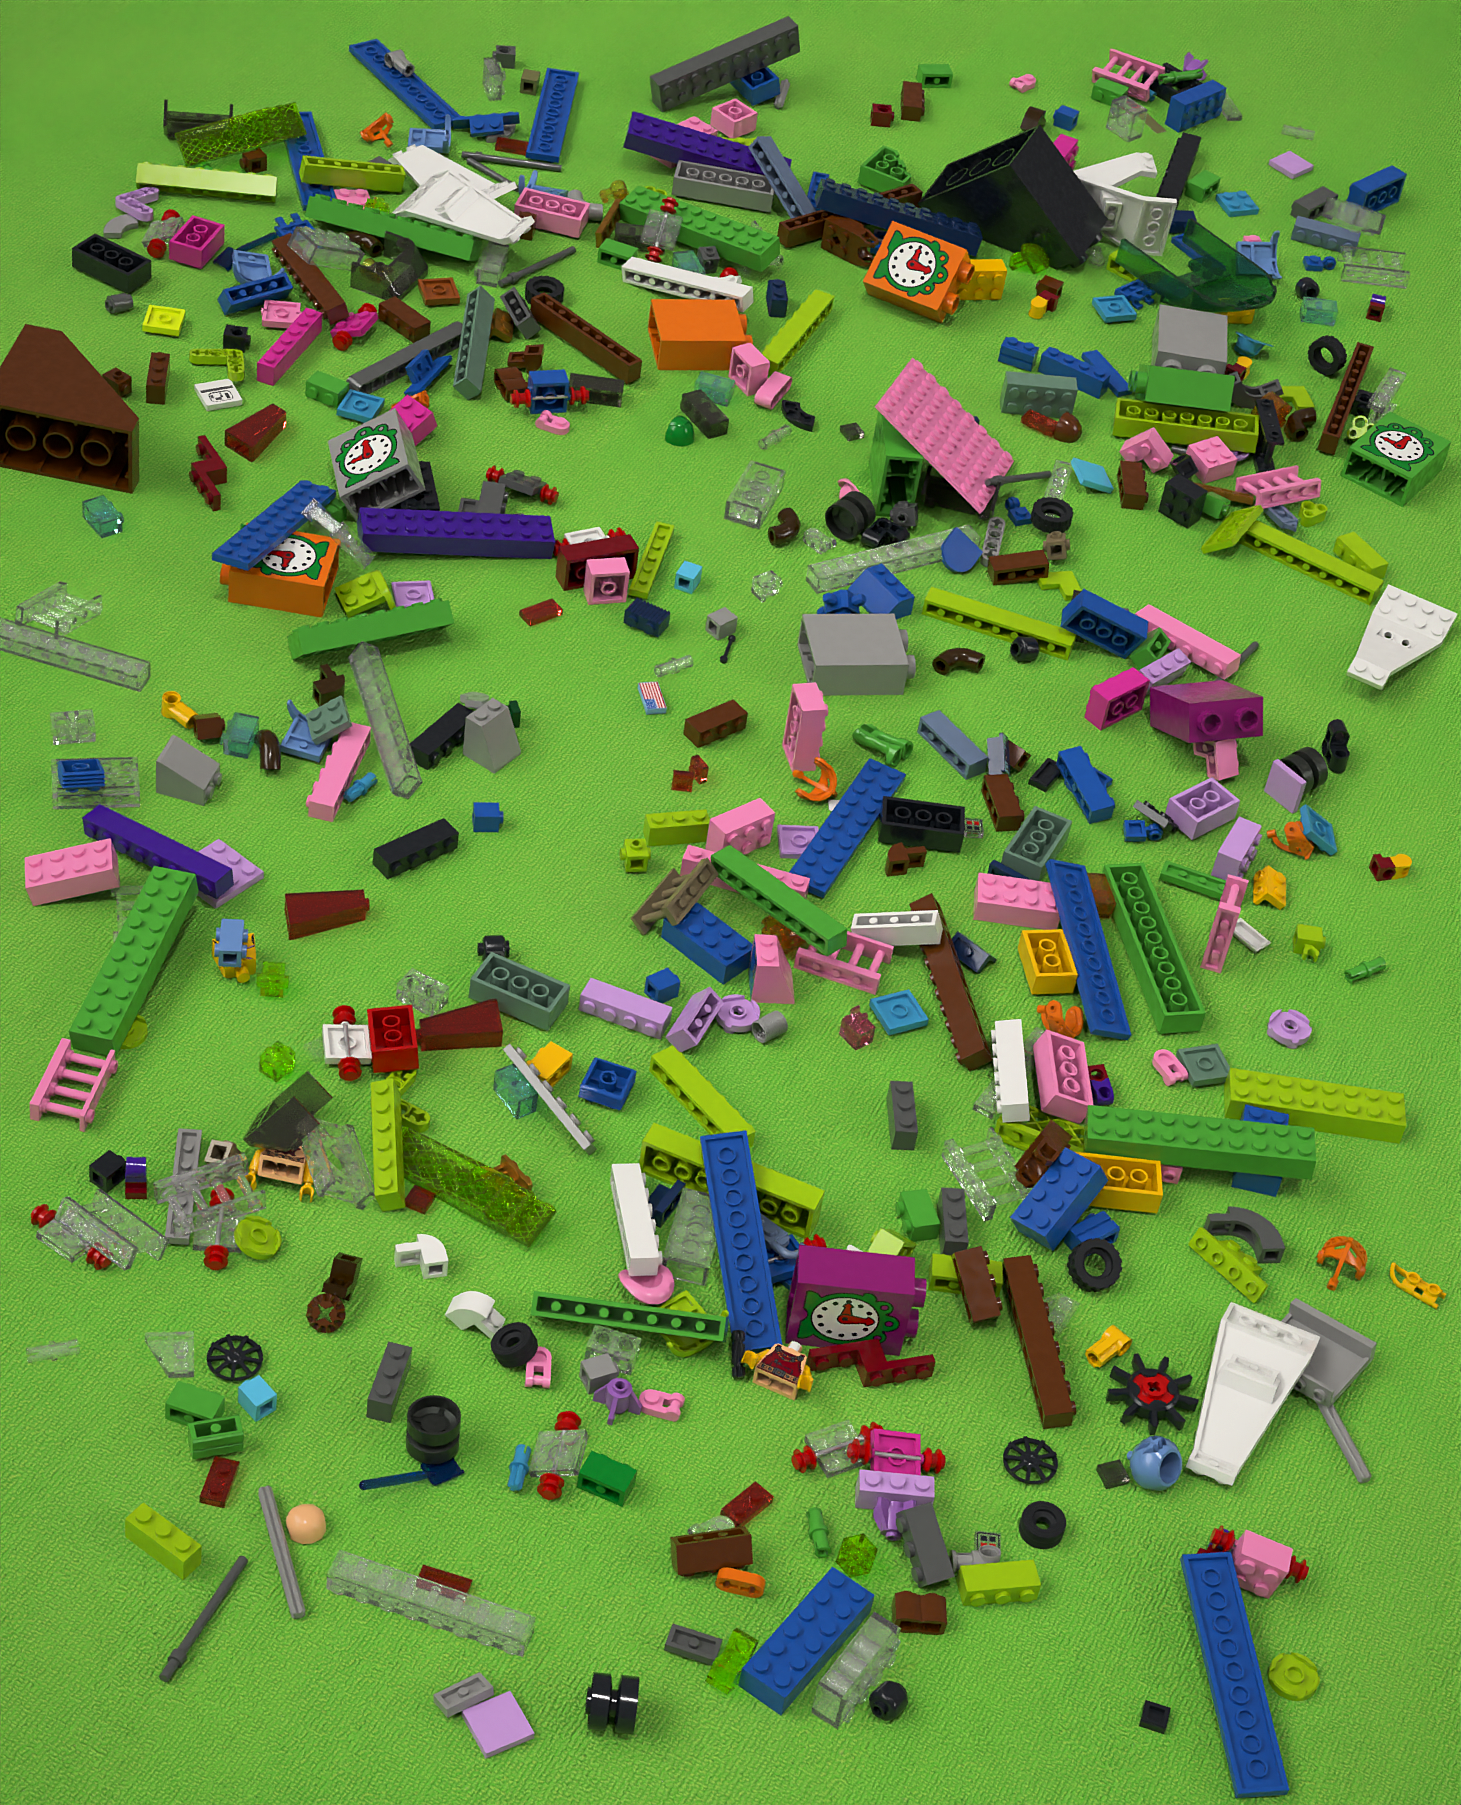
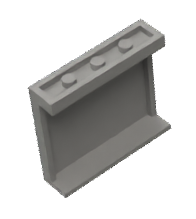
M1297 1298L1290 1303L1289 1313L1281 1322L1320 1336L1316 1350L1308 1366L1295 1384L1294 1389L1330 1408L1374 1359L1377 1343Z

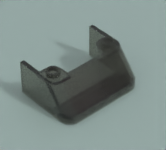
M164 99V135L171 140H176L178 133H188L187 131L193 130V133L194 130L199 128L204 129L211 125L217 126L215 124H223L227 121H231V124L234 121L233 104H230L229 115L169 111L168 100Z
M385 231L383 256L393 259V261L389 265L375 262L370 267L352 262L350 287L383 300L394 296L402 300L418 285V279H424L428 275V265L412 240Z
M928 465L921 493V501L924 502L926 507L935 508L937 506L975 515L981 520L989 521V518L994 517L1000 495L1001 482H997L995 493L983 512L979 514L945 478L932 476V466Z
M307 1070L256 1115L243 1140L252 1147L284 1152L291 1150L294 1152L303 1144L302 1139L320 1124L313 1117L315 1113L333 1097Z

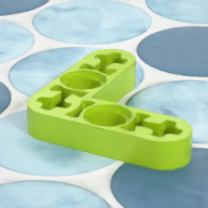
M192 349L189 351V361L191 363L227 365L229 380H244L245 368L243 352L241 350Z
M417 1069L393 1071L386 1079H394L402 1096L415 1082ZM401 1099V1109L406 1111V1113L401 1114L402 1126L417 1133L427 1131L430 1127L429 1113Z

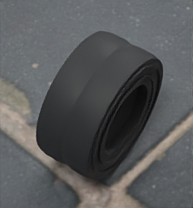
M522 1322L505 1325L494 1334L491 1340L492 1352L498 1362L507 1368H515L527 1363L534 1357L538 1349V1342L531 1328Z
M1036 1501L1029 1504L1024 1509L1019 1522V1532L1022 1539L1037 1549H1050L1058 1545L1066 1528V1518L1062 1510L1046 1501ZM1036 1522H1046L1049 1528L1041 1529L1036 1525Z

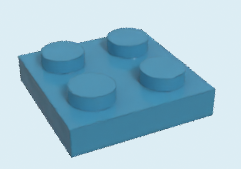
M1245 191L1216 194L1215 200L1229 217L1256 215L1259 212L1258 206Z
M1124 295L1095 297L1092 299V305L1105 323L1136 320L1137 313Z
M350 389L338 406L336 415L362 423L368 422L377 417L384 406L385 398Z
M1303 805L1299 808L1300 820L1304 829L1303 834L1308 841L1314 842L1321 851H1325L1332 856L1337 852L1332 824L1308 805Z
M909 989L870 999L869 1006L888 1035L928 1025V1017Z

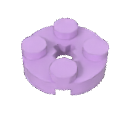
M739 994L728 995L722 998L724 1003L716 1014V1020L726 1033L752 1031V1023L760 1017V1008L754 1000L751 999L750 1002L744 999L745 996Z
M1282 1009L1273 1012L1268 1022L1267 1034L1269 1037L1290 1049H1296L1298 1045L1308 1041L1312 1028H1310V1021L1305 1015L1291 1009L1288 1012H1281Z

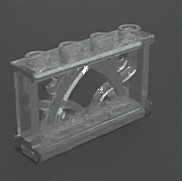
M313 499L301 512L323 536L331 537L340 546L339 548L362 570L372 562L375 554L343 521L339 524L316 499Z
M137 757L51 760L53 809L95 808L99 804L107 808L140 807ZM99 759L105 771L104 779L109 781L105 783L104 787H100L98 791H89L87 788H81L77 792H66L65 789L58 788L60 781L57 776V762ZM133 782V786H126V785H125V784H129V783Z
M308 1113L298 1123L296 1131L317 1195L319 1197L326 1195L350 1202L355 1205V1208L363 1210L375 1198L374 1185L353 1125L345 1124L340 1126L314 1118L313 1114ZM328 1149H331L332 1153L340 1160L341 1170H338L328 1160L326 1155Z

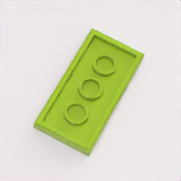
M1256 505L1230 512L1202 545L1201 550L1203 554L1234 546L1264 511L1262 506Z

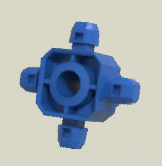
M849 590L826 593L823 595L824 606L817 610V614H860L859 606L866 602V596L861 593L854 594Z

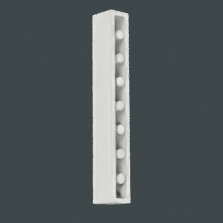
M631 257L621 267L623 282L688 299L735 300L739 312H744L754 302L753 287L635 257Z

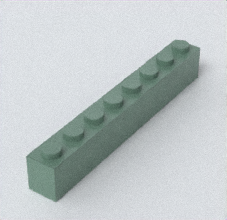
M481 285L467 294L453 387L467 400L478 396L482 391L495 299Z

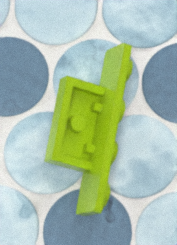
M1198 1228L1188 1245L1251 1302L1257 1303L1268 1288V1284L1258 1276L1263 1269L1257 1265V1260L1241 1251L1240 1245L1235 1241H1218L1205 1228Z

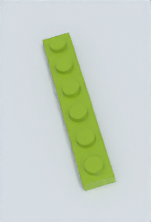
M656 521L629 588V595L648 599L672 538L675 525Z

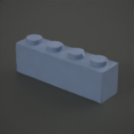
M1297 216L1291 239L1354 256L1361 232Z
M940 710L920 717L917 732L965 780L985 772L988 757Z

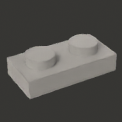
M479 1672L433 1694L434 1703L448 1718L493 1696L494 1689Z

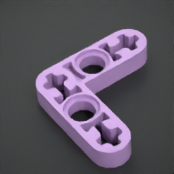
M144 187L115 197V206L140 221H152L153 209L145 204L159 199V189L156 187Z

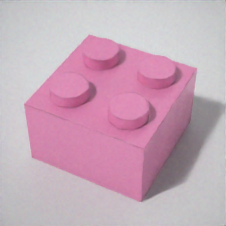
M735 98L712 108L710 125L728 136V138H737L756 130L758 113Z
M751 343L733 347L728 377L746 396L755 395L768 378L770 362Z
M1218 436L1190 444L1186 451V454L1191 456L1199 470L1195 475L1203 484L1233 475L1238 459Z
M625 557L589 559L586 561L583 591L588 605L626 602L630 571Z

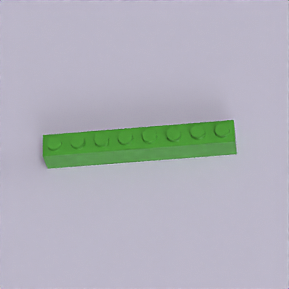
M731 845L711 855V863L719 874L718 878L824 955L829 956L847 945V928L837 922Z
M534 1291L530 1314L539 1317L726 1342L729 1318L723 1316Z

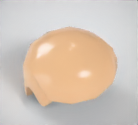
M300 1504L293 1507L286 1517V1527L291 1540L300 1544H312L322 1539L326 1532V1521L323 1511L314 1504Z

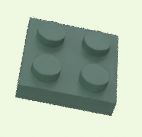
M342 696L332 699L306 714L311 738L315 745L352 726L346 701Z
M1218 1044L1177 1050L1176 1056L1187 1070L1188 1080L1192 1087L1224 1083L1226 1081L1230 1066Z

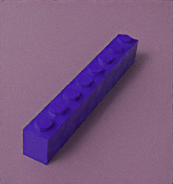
M101 804L82 817L84 834L97 841L111 838L116 850L152 868L158 866L196 874L198 890L206 895L218 899L234 885L232 868Z

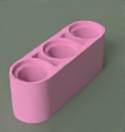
M777 371L773 372L757 391L754 404L772 410L790 389L792 377Z

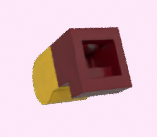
M1044 290L1032 299L1031 309L1028 313L1029 316L1034 319H1040L1047 311L1054 312L1057 308L1059 296Z
M1245 356L1238 357L1234 365H1226L1224 375L1237 371L1240 380L1243 381L1250 373L1249 368L1252 365V360Z
M1373 854L1369 869L1376 881L1404 878L1408 875L1412 860L1405 854H1397L1393 857H1382L1381 854Z

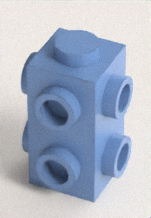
M222 919L221 928H216V941H219V944L215 943L214 957H219L218 966L241 967L242 958L247 956V945H243V942L248 943V929H244V920Z

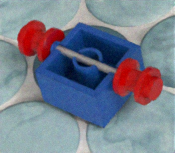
M565 369L529 371L528 387L524 393L513 390V394H510L511 405H514V408H519L520 404H525L526 408H529L530 414H541L544 410H548L551 413H562L567 411L568 400L570 405H574L575 401H580L582 405H585L586 401H589V391L585 389V386H581L580 390H574L573 387H569V380Z

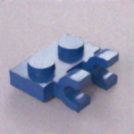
M297 213L290 214L293 222H290L289 225L285 223L282 217L275 218L278 226H275L274 230L279 237L290 232L296 240L315 236L314 227L308 220L302 221Z
M1137 279L1115 289L1114 295H1124L1128 301L1132 302L1133 307L1139 310L1143 308V305L1139 303L1143 299L1149 305L1154 303V299L1150 296L1156 294V291L1150 289L1148 284Z

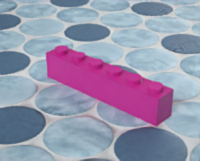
M305 308L257 362V381L271 386L277 383L321 333L323 313Z

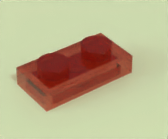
M1031 409L1021 417L1020 423L1027 425V427L1040 431L1050 437L1054 435L1058 423Z
M218 1456L214 1457L199 1497V1503L225 1508L239 1470L240 1461Z
M755 1481L721 1509L720 1515L733 1527H743L773 1503L774 1496Z

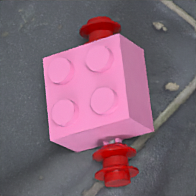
M1223 1525L1218 1529L1214 1528L1211 1533L1209 1542L1212 1543V1549L1220 1546L1223 1552L1230 1551L1232 1553L1239 1586L1258 1596L1269 1599L1284 1578L1288 1579L1290 1576L1295 1577V1583H1299L1300 1580L1304 1581L1307 1577L1309 1566H1306V1560L1303 1559L1300 1563L1297 1562L1296 1556L1292 1555L1293 1549L1249 1530H1245L1239 1540L1235 1539L1234 1530L1226 1533L1224 1532Z

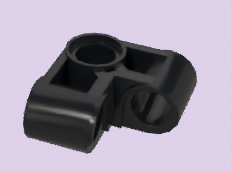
M882 517L878 518L864 531L861 543L875 550L881 545H887L897 550L909 541L910 533L906 528Z
M1335 719L1328 724L1326 735L1322 742V754L1325 757L1329 770L1335 773H1343L1345 771L1350 756L1347 748L1350 735L1344 721L1340 719Z

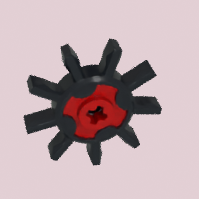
M1139 1353L1134 1354L1131 1362L1135 1371L1132 1375L1115 1365L1113 1366L1109 1377L1126 1386V1388L1108 1389L1105 1398L1106 1401H1125L1128 1405V1408L1123 1413L1121 1423L1126 1424L1135 1415L1148 1419L1149 1434L1154 1436L1159 1424L1158 1420L1167 1418L1179 1431L1183 1429L1186 1420L1175 1408L1178 1407L1195 1412L1199 1400L1179 1394V1390L1190 1386L1193 1378L1190 1374L1173 1379L1166 1373L1169 1366V1358L1165 1356L1160 1361L1158 1369L1146 1368Z

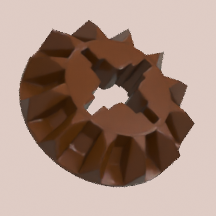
M320 1294L314 1297L307 1305L306 1317L309 1325L317 1332H333L345 1320V1306L333 1294ZM320 1306L324 1309L334 1307L329 1313L331 1321L327 1318L317 1319L322 1313Z

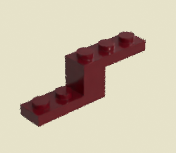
M201 435L198 436L196 452L203 460L191 463L189 478L192 483H195L199 494L203 495L205 503L214 512L221 510V494L215 485L227 483V466L207 437Z
M871 1339L809 1349L806 1365L810 1367L811 1371H824L829 1368L855 1365L863 1387H877L882 1384L902 1383L907 1380L932 1377L936 1361L933 1354L887 1361L879 1339Z

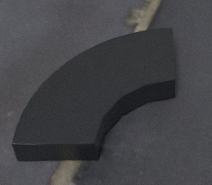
M782 400L781 410L784 417L794 426L812 432L815 416L804 412L799 402Z

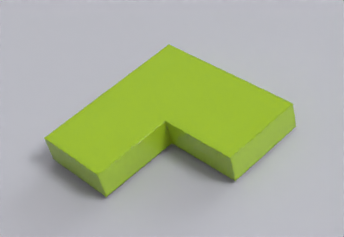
M1281 386L1284 394L1274 398L1275 402H1292L1296 410L1310 407L1315 408L1304 386Z
M1072 571L1049 572L1048 578H1039L1037 580L1041 590L1059 589L1065 601L1073 600L1082 591Z

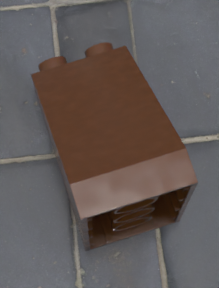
M25 324L0 366V467L133 494L139 482V418L62 331Z

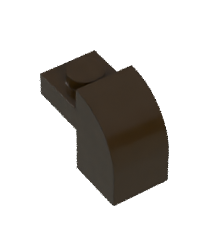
M1030 106L1024 115L1020 126L1021 130L1026 131L1038 125L1044 126L1046 111Z
M328 664L320 665V679L313 682L312 697L318 707L339 696L344 698L345 677L343 674L337 676L336 672L332 671Z
M339 1252L333 1259L330 1277L323 1283L322 1292L333 1294L339 1299L349 1301L357 1284L363 1258Z

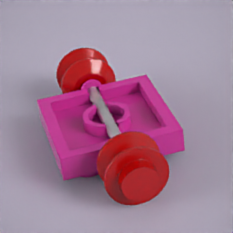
M364 303L356 314L349 312L350 317L341 320L335 325L330 333L333 338V345L338 350H347L353 342L352 337L363 336L379 319L375 306L370 303Z
M873 1429L871 1431V1444L869 1440H865L863 1444H860L859 1440L855 1438L852 1443H849L847 1448V1456L853 1464L858 1459H861V1463L866 1465L870 1460L871 1471L921 1475L922 1466L924 1472L927 1473L930 1468H933L934 1473L938 1474L941 1469H944L946 1463L945 1455L941 1449H937L935 1453H932L931 1448L927 1447L921 1454V1434Z

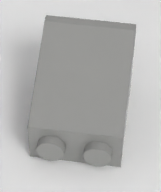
M491 698L466 717L463 755L495 774L521 754L509 707Z
M175 735L171 736L156 760V793L204 806L208 798H212L216 785L219 786L222 780V773H220V764Z

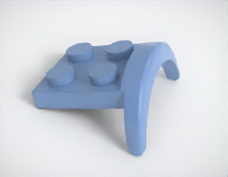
M445 115V130L410 128L408 146L413 144L416 147L423 145L437 153H449L451 147L450 115Z
M537 170L532 172L527 187H525V176H519V195H521L524 188H530L562 197L567 196V190L536 185Z
M1279 230L1273 233L1270 242L1238 241L1236 243L1237 276H1271L1273 279H1282L1277 267Z
M233 250L232 269L236 280L240 284L272 276L268 255ZM281 268L275 275L284 273L285 269Z
M288 700L287 709L293 722L280 744V751L320 762L333 737L315 745L311 738L306 716L294 706L292 700Z

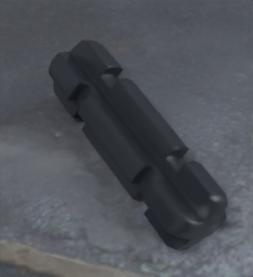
M734 1330L731 1334V1341L733 1342L732 1365H734L732 1367V1377L740 1379L745 1377V1367H743L745 1363H740L745 1353V1344H743L745 1332L743 1330Z

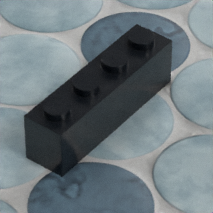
M457 703L409 743L408 760L426 770H429L433 765H437L440 759L446 754L451 753L454 747L464 741L466 717L474 711Z
M442 818L374 848L373 865L388 880L457 849L459 832L445 818Z

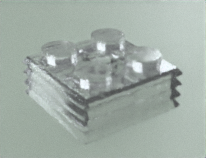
M495 56L493 58L484 57L482 85L489 101H501L502 95L505 94L503 81L506 79L505 71H502L501 62H498Z

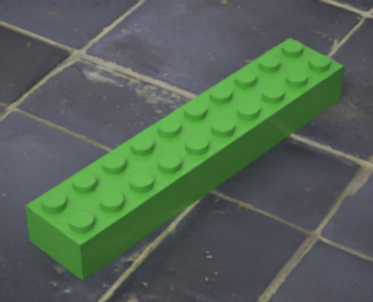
M637 186L619 203L620 218L622 221L659 234L665 213L660 210V206L664 205L662 199L669 196ZM677 199L676 202L679 205L674 207L676 214L668 215L662 234L665 237L697 249L699 247L715 246L719 257L762 272L780 255V239L778 236Z
M323 194L309 196L305 217L460 259L478 262L482 241L477 240L478 237L465 233L462 236L460 231L450 229L445 231V227L430 225L428 227L429 223L417 220L412 222V218L397 216L396 218V214L381 211L380 214L378 209L371 207L363 209V205L348 202L347 205L345 200L335 198L330 200V196Z
M1144 862L1104 865L1099 883L1159 1034L1200 1031L1206 1012Z
M158 866L153 867L69 1029L73 1049L108 1056L112 1049L115 1050V1057L117 1056L199 892L196 874Z
M1088 1105L1084 1123V1153L1161 1161L1162 1165L1312 1180L1316 1165L1315 1128Z

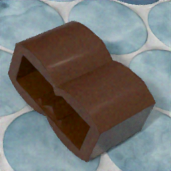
M516 366L495 369L494 383L505 401H510V394H513V390L524 393L525 389H527L528 382L524 380L522 372Z
M911 1591L895 1593L892 1601L893 1630L901 1633L919 1632L926 1635L944 1634L947 1626L946 1597L936 1593L919 1595Z

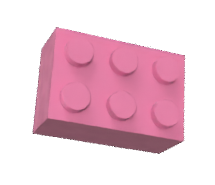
M758 798L711 818L705 849L717 852L731 845L742 854H748L757 848L766 846L771 840L775 812L761 798Z

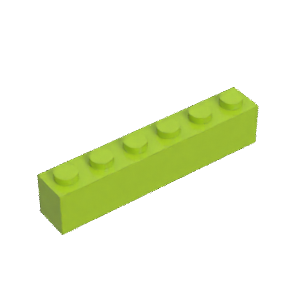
M304 155L302 156L299 170L302 183L321 184L323 186L332 185L341 188L371 189L373 191L383 190L391 193L402 192L406 176L402 165Z
M672 1045L651 1055L649 1071L710 1135L746 1130L749 1148L753 1147L756 1132L753 1126L741 1117L740 1113L726 1101L723 1095L716 1091L711 1082L706 1080L695 1066L691 1065L682 1052H679Z
M391 1078L371 1082L374 1194L382 1212L405 1208L401 1094L394 1079Z

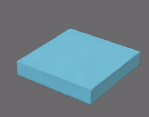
M1077 458L1072 459L1070 463L1081 485L1111 494L1114 488L1103 466Z

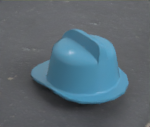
M1235 332L1238 334V339L1234 349L1244 356L1253 357L1257 355L1264 345L1274 347L1273 345L1254 340L1240 332Z

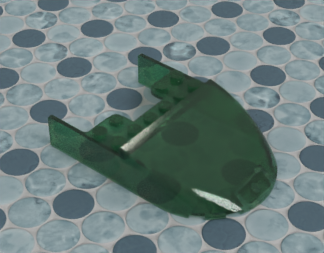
M1192 218L1188 219L1182 242L1203 257L1190 260L1188 267L1193 272L1178 277L1127 239H1121L1115 262L1141 280L1146 286L1153 289L1158 295H1161L1160 302L1167 305L1203 312L1221 313L1263 308L1275 299L1277 293L1276 285H1273L1272 277L1265 270Z

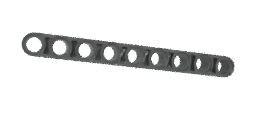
M456 321L351 375L346 381L349 383V390L352 389L371 394L407 375L405 367L422 350L428 349L434 361L437 357H442L459 348L463 324Z

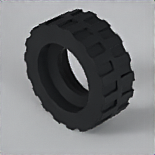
M541 275L530 278L526 282L525 300H527L528 304H531L532 297L541 294L539 291L550 292L548 295L562 304L564 286L560 280Z
M1322 336L1309 346L1308 360L1313 369L1318 373L1330 376L1345 366L1344 364L1347 361L1346 350L1343 344L1334 336ZM1322 348L1330 351L1333 357L1332 363L1327 362L1323 358Z
M1052 497L1038 499L1034 503L1031 513L1033 526L1049 534L1054 531L1064 533L1071 526L1073 518V508L1070 507V504L1059 498ZM1045 513L1055 514L1059 518L1049 517Z
M1091 1238L1074 1247L1072 1253L1069 1254V1262L1067 1263L1068 1273L1072 1277L1074 1284L1076 1283L1079 1288L1085 1289L1088 1292H1099L1115 1284V1281L1120 1277V1272H1122V1259L1119 1256L1118 1250L1114 1248L1115 1246L1112 1243H1108L1105 1239ZM1089 1254H1097L1103 1258L1105 1270L1102 1275L1092 1276L1086 1271L1084 1261Z

